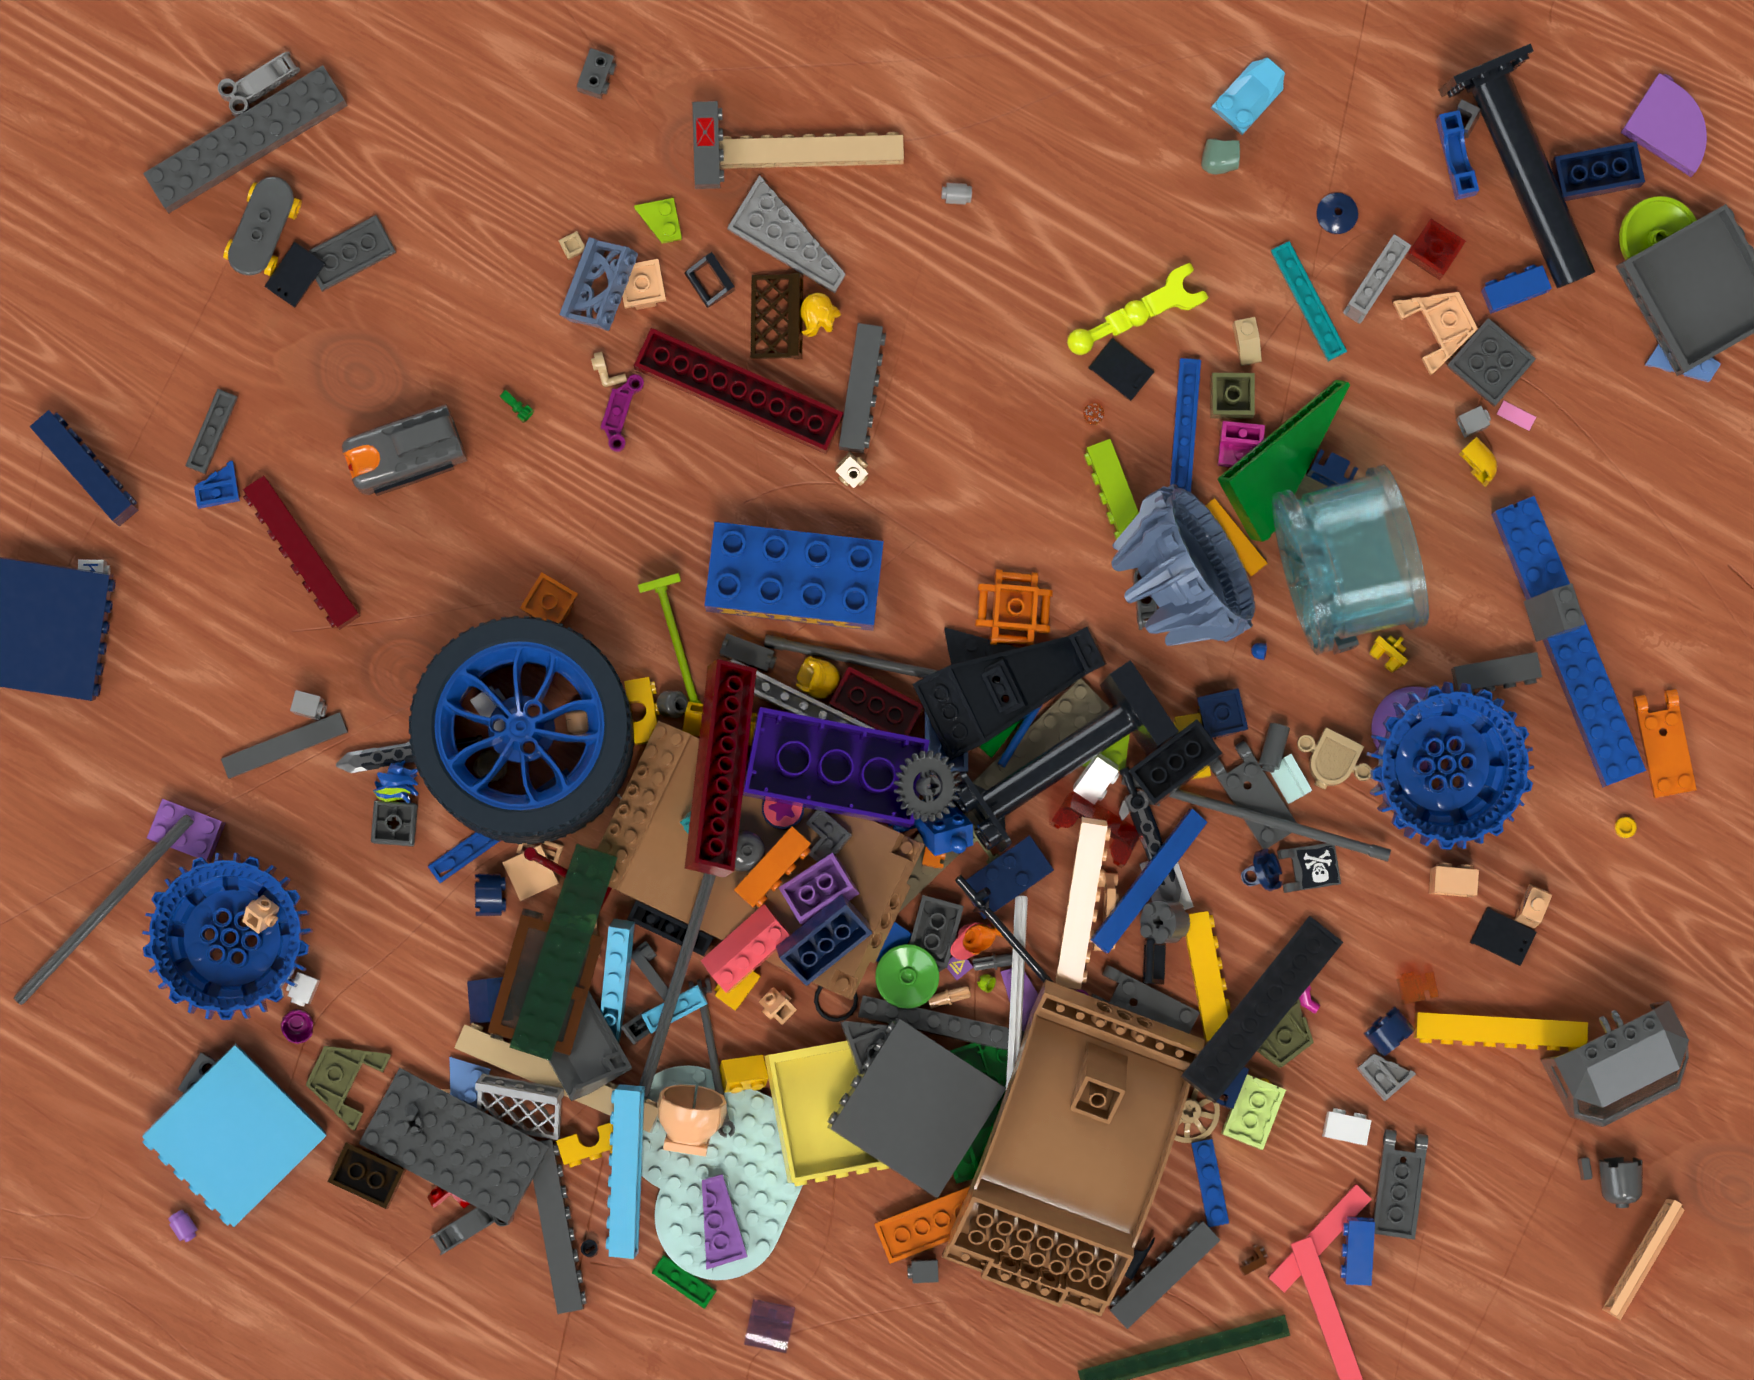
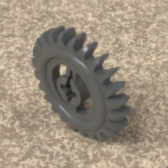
M920 751L919 757L916 753H913L912 760L906 758V766H899L902 772H896L899 780L894 781V784L898 786L894 793L900 794L896 801L903 802L901 809L907 808V815H912L913 813L915 820L921 818L923 822L927 821V818L930 821H935V816L942 819L941 811L945 814H950L947 806L956 807L951 800L960 799L954 794L956 791H961V788L955 786L961 780L954 779V776L959 771H951L954 763L946 765L949 758L943 757L940 760L941 753H936L933 756V751H928L927 754L925 751ZM929 771L935 773L938 778L930 776ZM919 773L921 778L916 782V790L924 797V801L918 799L913 790L914 779ZM938 794V796L933 800V795Z

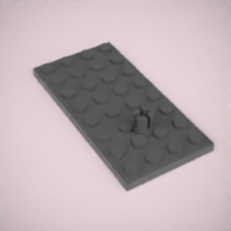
M399 1068L359 1142L360 1145L508 1224L550 1148Z

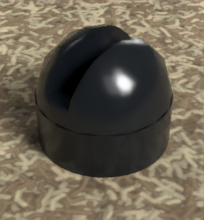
M586 1240L581 1245L582 1254L588 1258L596 1256L599 1251L597 1243L593 1240ZM595 1246L594 1250H592L588 1254L586 1253V1251Z

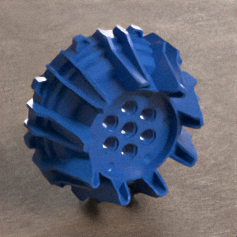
M1444 682L1441 690L1436 685L1427 687L1426 694L1422 699L1414 692H1408L1410 700L1407 706L1404 708L1400 703L1394 702L1393 707L1397 717L1387 716L1383 722L1387 731L1385 737L1371 735L1372 738L1377 739L1379 742L1378 750L1374 753L1367 752L1366 754L1379 759L1378 765L1370 770L1371 779L1378 781V784L1369 791L1374 796L1383 795V802L1377 807L1378 811L1386 812L1392 810L1394 815L1391 823L1397 829L1405 828L1404 836L1412 839L1416 833L1420 834V844L1427 847L1436 839L1441 849L1451 850L1455 843L1459 848L1465 849L1466 841L1474 840L1479 844L1484 843V834L1488 832L1498 836L1504 831L1503 822L1506 819L1513 822L1512 813L1518 805H1525L1520 800L1522 794L1532 789L1533 782L1528 779L1527 771L1534 769V765L1529 764L1528 752L1533 751V747L1525 746L1524 744L1525 739L1529 736L1526 727L1514 724L1517 713L1503 710L1502 706L1505 703L1503 699L1497 698L1492 701V693L1485 689H1481L1477 694L1472 695L1471 685L1467 683H1462L1459 691H1454L1453 683ZM1456 739L1457 747L1451 750L1449 743L1451 740ZM1432 741H1435L1436 749L1430 752L1428 746ZM1467 756L1469 763L1466 767H1463L1461 760ZM1446 758L1448 766L1442 770L1440 763ZM1426 761L1428 764L1427 769L1421 772L1419 768L1420 763ZM1455 776H1459L1460 783L1454 787L1452 780ZM1438 778L1439 786L1433 789L1431 783L1433 779Z
M216 853L214 863H208L203 857L194 859L192 870L188 872L181 866L179 870L182 875L173 882L168 878L164 880L169 888L166 892H155L151 899L156 907L154 914L146 913L145 915L152 918L149 932H142L144 935H150V942L143 947V953L145 957L152 958L155 962V965L149 969V972L153 974L158 972L163 980L158 985V988H171L169 999L172 1002L178 1004L186 1000L189 1002V1013L194 1014L198 1007L206 1010L205 1018L210 1020L215 1011L218 1012L221 1020H232L237 1010H241L245 1019H250L249 1009L259 1005L262 1012H268L265 1000L269 999L279 1002L284 997L281 987L285 983L297 987L298 984L291 980V976L296 967L303 971L307 969L297 963L299 957L309 953L310 945L302 940V935L312 933L313 929H303L301 918L302 916L309 915L310 911H297L296 905L301 896L297 890H285L291 879L285 877L282 881H278L273 876L277 869L275 866L271 865L266 871L260 870V860L250 856L245 862L241 863L239 853H234L233 861L223 860L222 854ZM264 895L279 906L278 920L274 926L268 927L258 934L249 926L242 927L240 919L244 916L249 903ZM222 912H227L229 920L224 924L220 923L219 915ZM212 928L215 931V937L212 940H207L205 932ZM229 932L236 934V940L232 944H229L226 940ZM252 935L257 937V944L254 947H250L247 944L248 938ZM219 948L223 954L221 959L216 961L213 959L212 953L215 949ZM237 952H241L244 956L240 964H236L233 959Z

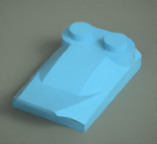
M1267 57L1259 61H1253L1218 98L1211 109L1243 135L1283 91L1285 72Z

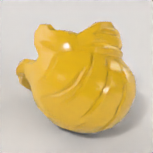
M813 293L804 299L800 308V315L807 329L802 331V334L807 337H813L817 334L820 327H823L827 332H832L834 319L840 317L841 313L837 307L832 305L827 295Z
M810 656L804 660L797 674L798 683H796V686L814 698L824 699L831 696L839 686V672L830 662Z

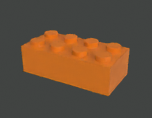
M791 827L734 891L752 908L755 906L760 908L768 899L765 895L770 890L774 892L782 884L780 879L784 874L789 876L797 867L795 862L799 858L804 860L811 852L809 848L811 843L795 828Z

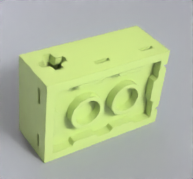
M1247 1074L1235 1106L1229 1111L1221 1134L1263 1150L1286 1090L1273 1085L1266 1078H1253V1076Z

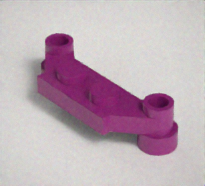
M636 374L631 375L627 383L618 389L612 388L600 427L601 430H605L609 439V447L614 452H621L626 446L625 439L621 436L633 395L640 392L644 387L643 378ZM638 382L640 385L635 388L632 386L633 383ZM620 442L621 446L614 447V444Z

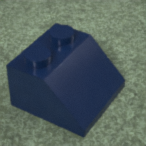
M503 977L467 981L470 1024L491 1021ZM511 991L502 1021L513 1020Z

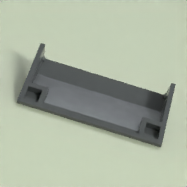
M573 962L516 984L512 997L533 1034L563 1042L575 1001L569 998L572 986L579 987L581 976ZM589 991L571 1054L566 1055L542 1048L571 1101L594 1092L632 1068Z

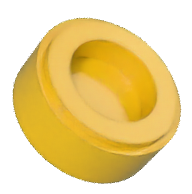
M1622 817L1614 825L1615 833L1621 838L1633 836L1637 829L1635 821L1630 817Z

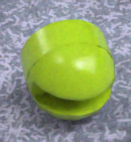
M988 974L981 975L979 977L981 979L980 982L977 981L978 987L987 993L991 992L996 984V978Z

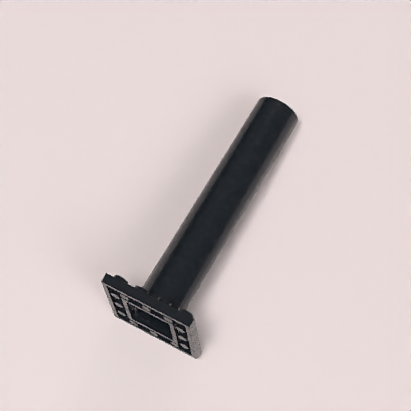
M1530 43L1453 76L1439 89L1441 97L1448 95L1449 98L1460 94L1464 88L1467 93H1473L1556 288L1559 289L1596 271L1510 75L1517 67L1530 59L1529 55L1534 51Z

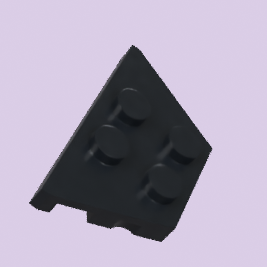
M946 627L944 630L951 665L1018 649V647L1004 643L990 644L989 639ZM996 675L994 681H998L1000 677Z

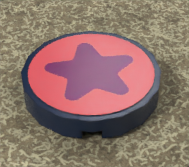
M763 800L762 814L765 821L771 827L788 830L791 827H795L801 821L804 807Z

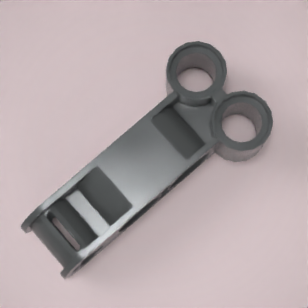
M477 1207L430 1236V1239L433 1238L441 1251V1256L494 1222L499 1226L509 1224L501 1222L495 1216Z

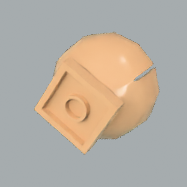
M679 1084L666 1087L660 1092L657 1101L658 1118L667 1133L663 1150L706 1157L711 1136L723 1126L727 1113V1102L724 1096L713 1089L698 1086L695 1109H693L696 1085Z

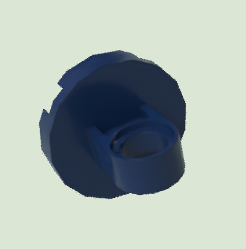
M1269 849L1257 851L1254 854L1253 864L1245 868L1241 873V879L1247 886L1261 884L1267 891L1281 888L1283 881H1279V875L1282 874V869L1274 853H1268ZM1248 871H1253L1256 874L1257 878L1255 881L1247 877Z

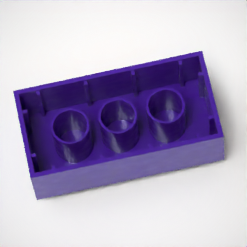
M760 707L757 712L748 759L743 796L910 828L914 825L915 819L913 818V813L912 815L906 814L907 808L901 809L902 801H896L897 797L900 796L899 793H894V790L898 788L894 781L899 780L896 772H902L899 766H906L905 759L910 758L912 760L913 753H916L918 757L920 751H925L927 754L930 740ZM920 773L913 782V790L918 799L920 794L916 790V782L921 778Z

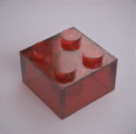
M1430 219L1405 258L1438 280H1441L1466 241L1433 219Z

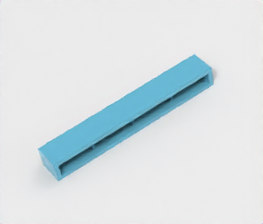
M619 1084L615 1091H612L611 1095L614 1112L612 1111L610 1123L613 1124V1132L610 1134V1145H613V1149L609 1156V1166H612V1174L608 1178V1187H611V1195L608 1196L607 1207L610 1208V1216L607 1217V1229H610L606 1239V1249L609 1250V1257L634 1259L639 1253L645 1086Z

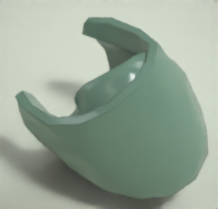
M1216 138L1207 139L1202 155V169L1210 174L1217 175L1239 168V140L1222 141Z

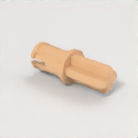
M963 986L949 991L945 989L946 991L934 994L928 1001L930 1008L933 1009L941 1005H952V1002L969 998L971 994L969 987Z

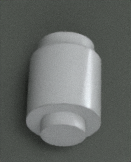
M946 183V187L942 186L941 199H945V204L965 205L966 203H971L972 186H967V184Z

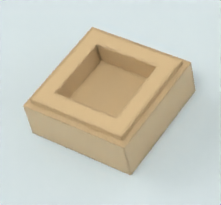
M577 231L558 240L568 260L582 254L585 249V245Z

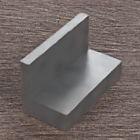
M1461 99L1457 110H1460L1461 117L1469 120L1464 131V137L1469 138L1480 117V108Z

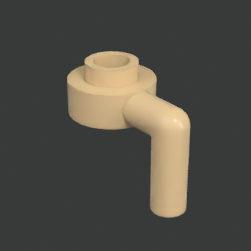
M602 351L594 353L595 358H591L594 371L598 370L604 387L627 382L625 374L609 378Z

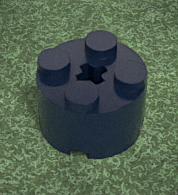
M501 873L475 874V879H479V882H475V908H479L480 911L475 913L476 917L501 916L502 912L506 911V898H502V891L506 889L505 877H501Z
M1394 1006L1386 1013L1385 1017L1376 1019L1371 1024L1372 1026L1363 1034L1382 1056H1385L1398 1047L1401 1041L1407 1039L1415 1029L1399 1009Z

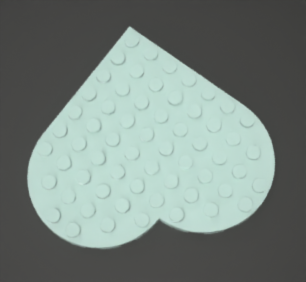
M677 1066L665 1069L655 1074L647 1098L657 1102L660 1092L666 1087L679 1084L696 1085L693 1109H695L698 1086L715 1090L712 1071L699 1066ZM747 1089L739 1093H724L729 1120L735 1126V1133L733 1136H729L728 1133L731 1131L729 1126L723 1128V1132L727 1133V1138L722 1137L716 1131L711 1136L706 1157L663 1150L667 1133L661 1125L659 1118L652 1133L643 1130L642 1176L648 1182L660 1188L655 1205V1226L658 1238L667 1255L679 1267L700 1278L709 1280L733 1279L751 1272L762 1264L775 1248L803 1186H795L794 1183H788L773 1100L772 1097L757 1090ZM723 1174L748 1257L706 1270L702 1180Z

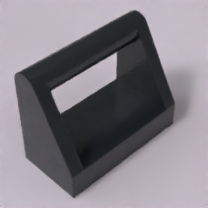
M712 252L684 273L707 308L735 291V286ZM707 264L724 288L713 298H710L694 272Z
M1155 940L1144 941L1142 983L1164 985L1166 943L1156 944Z

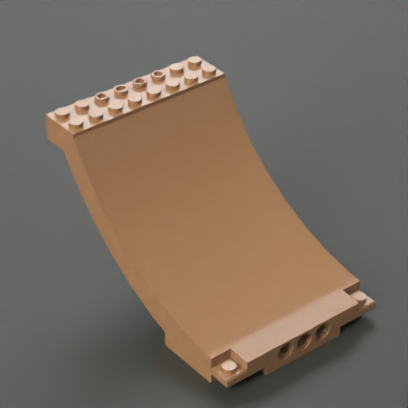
M658 721L585 876L689 925L704 873L685 869L688 833L684 830L680 821L691 811L699 738ZM743 796L739 829H746L757 834L763 841L766 855L788 830L775 829L765 821L762 814L763 799ZM804 808L801 821L793 828L811 843L809 848L812 849L821 836L811 829L806 822L817 810ZM826 812L853 835L837 853L836 857L839 858L860 893L849 901L868 920L873 933L812 981V983L852 1000L869 963L875 964L911 887L907 884V881L925 844L872 820ZM809 854L804 860L799 858L795 862L796 869L789 876L784 874L780 879L782 881L780 886L816 864L817 861ZM751 870L734 871L726 877L716 876L700 926L701 931L723 941L759 909L758 906L752 908L734 891ZM779 887L774 892L770 890L765 895L768 899L764 904L791 934L802 926ZM777 950L765 960L794 974L779 958Z
M1045 980L1031 1009L1014 1069L992 1132L966 1198L952 1227L949 1241L942 1253V1258L982 1272V1279L1060 1308L1065 1303L1101 1317L1106 1306L1110 1305L1134 1257L1135 1245L1158 1189L1188 1096L1190 1084L1181 1076L1204 1048V1039Z

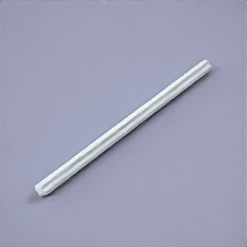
M1026 896L1015 897L1013 935L1026 948L1028 898ZM1014 948L1012 954L1006 1089L1021 1046L1025 961Z

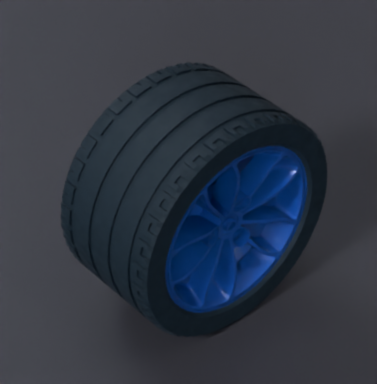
M501 617V620L496 621V619H492L485 623L482 622L478 627L474 628L473 626L469 630L458 634L459 637L451 639L445 647L443 646L440 649L441 652L433 657L430 664L427 665L426 672L422 673L421 679L416 686L417 692L413 694L412 705L410 706L409 734L411 739L409 741L415 765L424 784L437 801L459 822L474 832L497 841L501 840L505 843L514 844L545 843L548 840L551 842L567 837V834H573L586 827V824L593 822L601 815L605 807H608L617 796L619 788H622L628 775L627 771L630 768L633 756L634 727L632 711L622 682L607 657L601 653V650L589 639H585L582 634L570 627H564L561 623L548 619L544 621L539 617ZM524 664H536L546 667L545 680L535 698L523 696L521 671ZM513 666L514 697L502 701L481 680L499 669ZM558 672L575 687L582 700L573 701L549 711L542 702L554 673ZM473 687L483 691L496 706L491 717L476 715L461 706L463 700ZM533 705L540 708L537 716H530L528 714L529 708ZM575 710H582L587 713L588 731L586 733L567 735L555 732L554 719ZM460 715L474 722L487 725L489 738L472 744L458 753L454 734L456 716ZM498 720L505 722V728L502 731L494 729V723ZM554 740L586 743L580 761L567 777L563 775L555 760L547 752ZM532 742L535 744L534 752H524L526 743ZM493 746L500 754V757L490 772L482 778H475L466 768V760L473 753ZM541 757L553 770L556 777V785L547 790L537 792L530 781L529 762ZM507 760L520 763L522 779L526 790L525 795L502 793L488 787V783L501 770Z

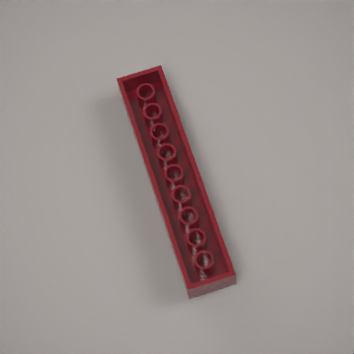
M650 328L634 363L636 371L824 454H827L843 419V412L653 328Z
M720 659L715 660L707 668L685 869L719 877H726L735 870L756 668Z

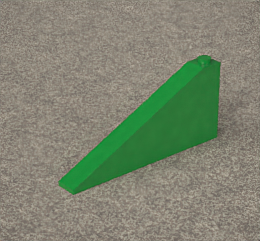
M1335 380L1217 478L1251 540L1266 541L1278 529L1350 387L1349 382Z

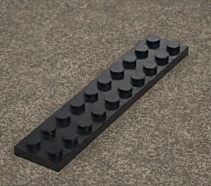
M1309 916L1181 1077L1213 1103H1216L1343 944V941Z

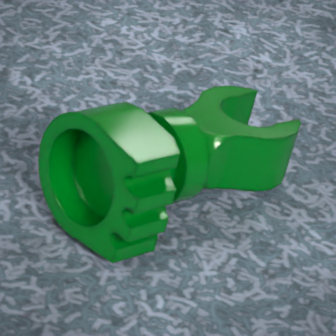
M506 390L500 395V398L513 408L512 411L514 413H519L517 418L522 423H525L533 415L534 410L529 405L523 407L524 404L521 401L518 402Z

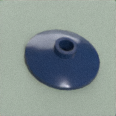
M1332 193L1320 201L1316 216L1318 223L1325 231L1332 234H1343L1350 231L1356 224L1358 208L1354 200L1348 195ZM1335 209H1340L1342 214L1336 215Z

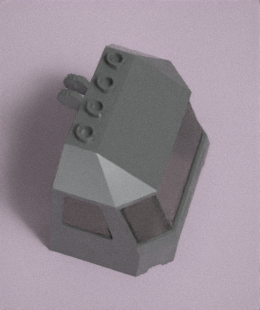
M1669 1001L1650 1004L1652 1011L1624 1025L1620 1015L1614 1010L1611 1012V1016L1618 1028L1611 1031L1607 1019L1602 1016L1599 1018V1021L1606 1034L1563 1055L1541 1059L1569 1117L1597 1127H1604L1680 1089L1689 1060V1039Z

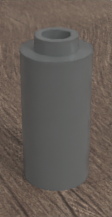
M1277 723L1269 724L1259 761L1262 770L1274 773L1275 770L1280 769L1290 731L1289 727Z

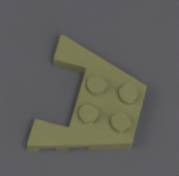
M1299 999L1257 1050V1052L1278 1068L1283 1067L1314 1043L1306 1018L1303 1017Z
M324 1046L306 1086L332 1109L350 1129L355 1131L364 1113L344 1104L363 1063L384 1073L392 1055Z

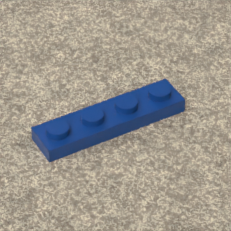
M1213 1140L1193 1142L1191 1147L1207 1226L1214 1227L1229 1224Z

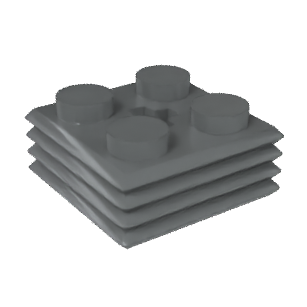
M375 800L371 842L374 844L414 846L418 805L415 803L407 804L405 802ZM393 818L400 822L399 826H396L395 829L389 825V821H393Z

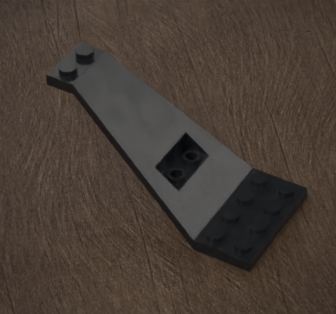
M1088 626L1066 637L949 665L913 683V687L950 761L989 742L1078 680L1107 665ZM996 675L1000 677L999 683H995L994 677ZM1005 694L1009 696L1008 702L1003 700Z

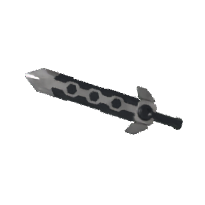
M482 735L459 740L455 738L457 748L468 747L483 740ZM410 742L387 747L348 752L336 763V767L349 773L379 769L390 766L391 763H401L404 760L405 763H414L415 759L412 756Z
M1128 766L1119 770L1129 795H1126L1124 800H1122L1118 813L1121 821H1123L1130 812L1138 837L1150 862L1163 845L1151 808L1148 806L1149 804H1154L1144 791L1136 790ZM1173 868L1158 889L1164 900L1179 902L1182 890Z

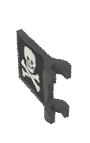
M1325 843L1277 851L1278 860L1292 859L1295 882L1283 884L1284 893L1341 884L1335 845Z

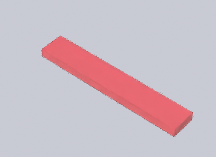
M1357 1184L1349 1190L1306 1236L1312 1238L1318 1256L1343 1231V1223H1347V1217H1356L1372 1200ZM1293 1251L1268 1277L1284 1293L1301 1275Z

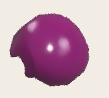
M299 1009L291 1010L282 1018V1034L289 1042L296 1044L306 1042L313 1034V1020L306 1011Z

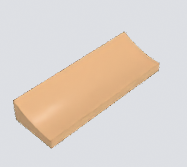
M1672 1199L1665 1200L1602 1310L1619 1320L1622 1319L1685 1211L1681 1207V1203Z

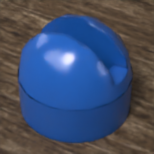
M1267 643L1254 644L1251 649L1252 655L1256 659L1265 660Z

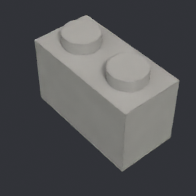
M296 690L290 711L296 715L319 721L321 716L325 717L328 705L325 704L326 700L320 696Z

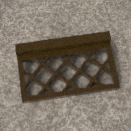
M800 273L752 275L751 359H802L803 320L800 315V308L803 303L804 277ZM757 280H766L770 284L762 294L757 290ZM780 280H789V286L783 293L775 287ZM774 288L780 296L771 304L765 296ZM784 298L788 302V309L781 314L775 306ZM764 299L770 306L761 315L756 309L757 304ZM774 309L780 317L771 325L764 317ZM763 319L770 327L760 335L756 331V325ZM784 319L788 323V329L781 335L774 327ZM773 329L780 337L770 345L764 337ZM763 340L769 348L764 353L756 354V345ZM784 340L788 344V353H778L774 348Z

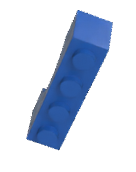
M1460 110L1439 114L1436 124L1455 200L1476 196L1479 187L1475 171L1470 165L1466 152L1464 126Z

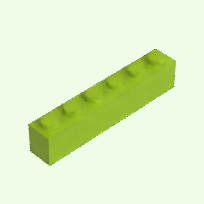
M1111 439L1087 447L1084 458L1087 465L1092 466L1094 471L1091 474L1095 486L1099 485L1101 493H1099L1102 504L1107 505L1109 512L1106 515L1110 525L1114 524L1116 532H1114V536L1117 540L1139 512Z

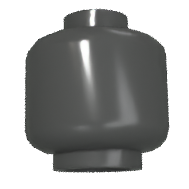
M667 690L659 695L656 705L662 716L679 718L685 714L688 701L682 692Z

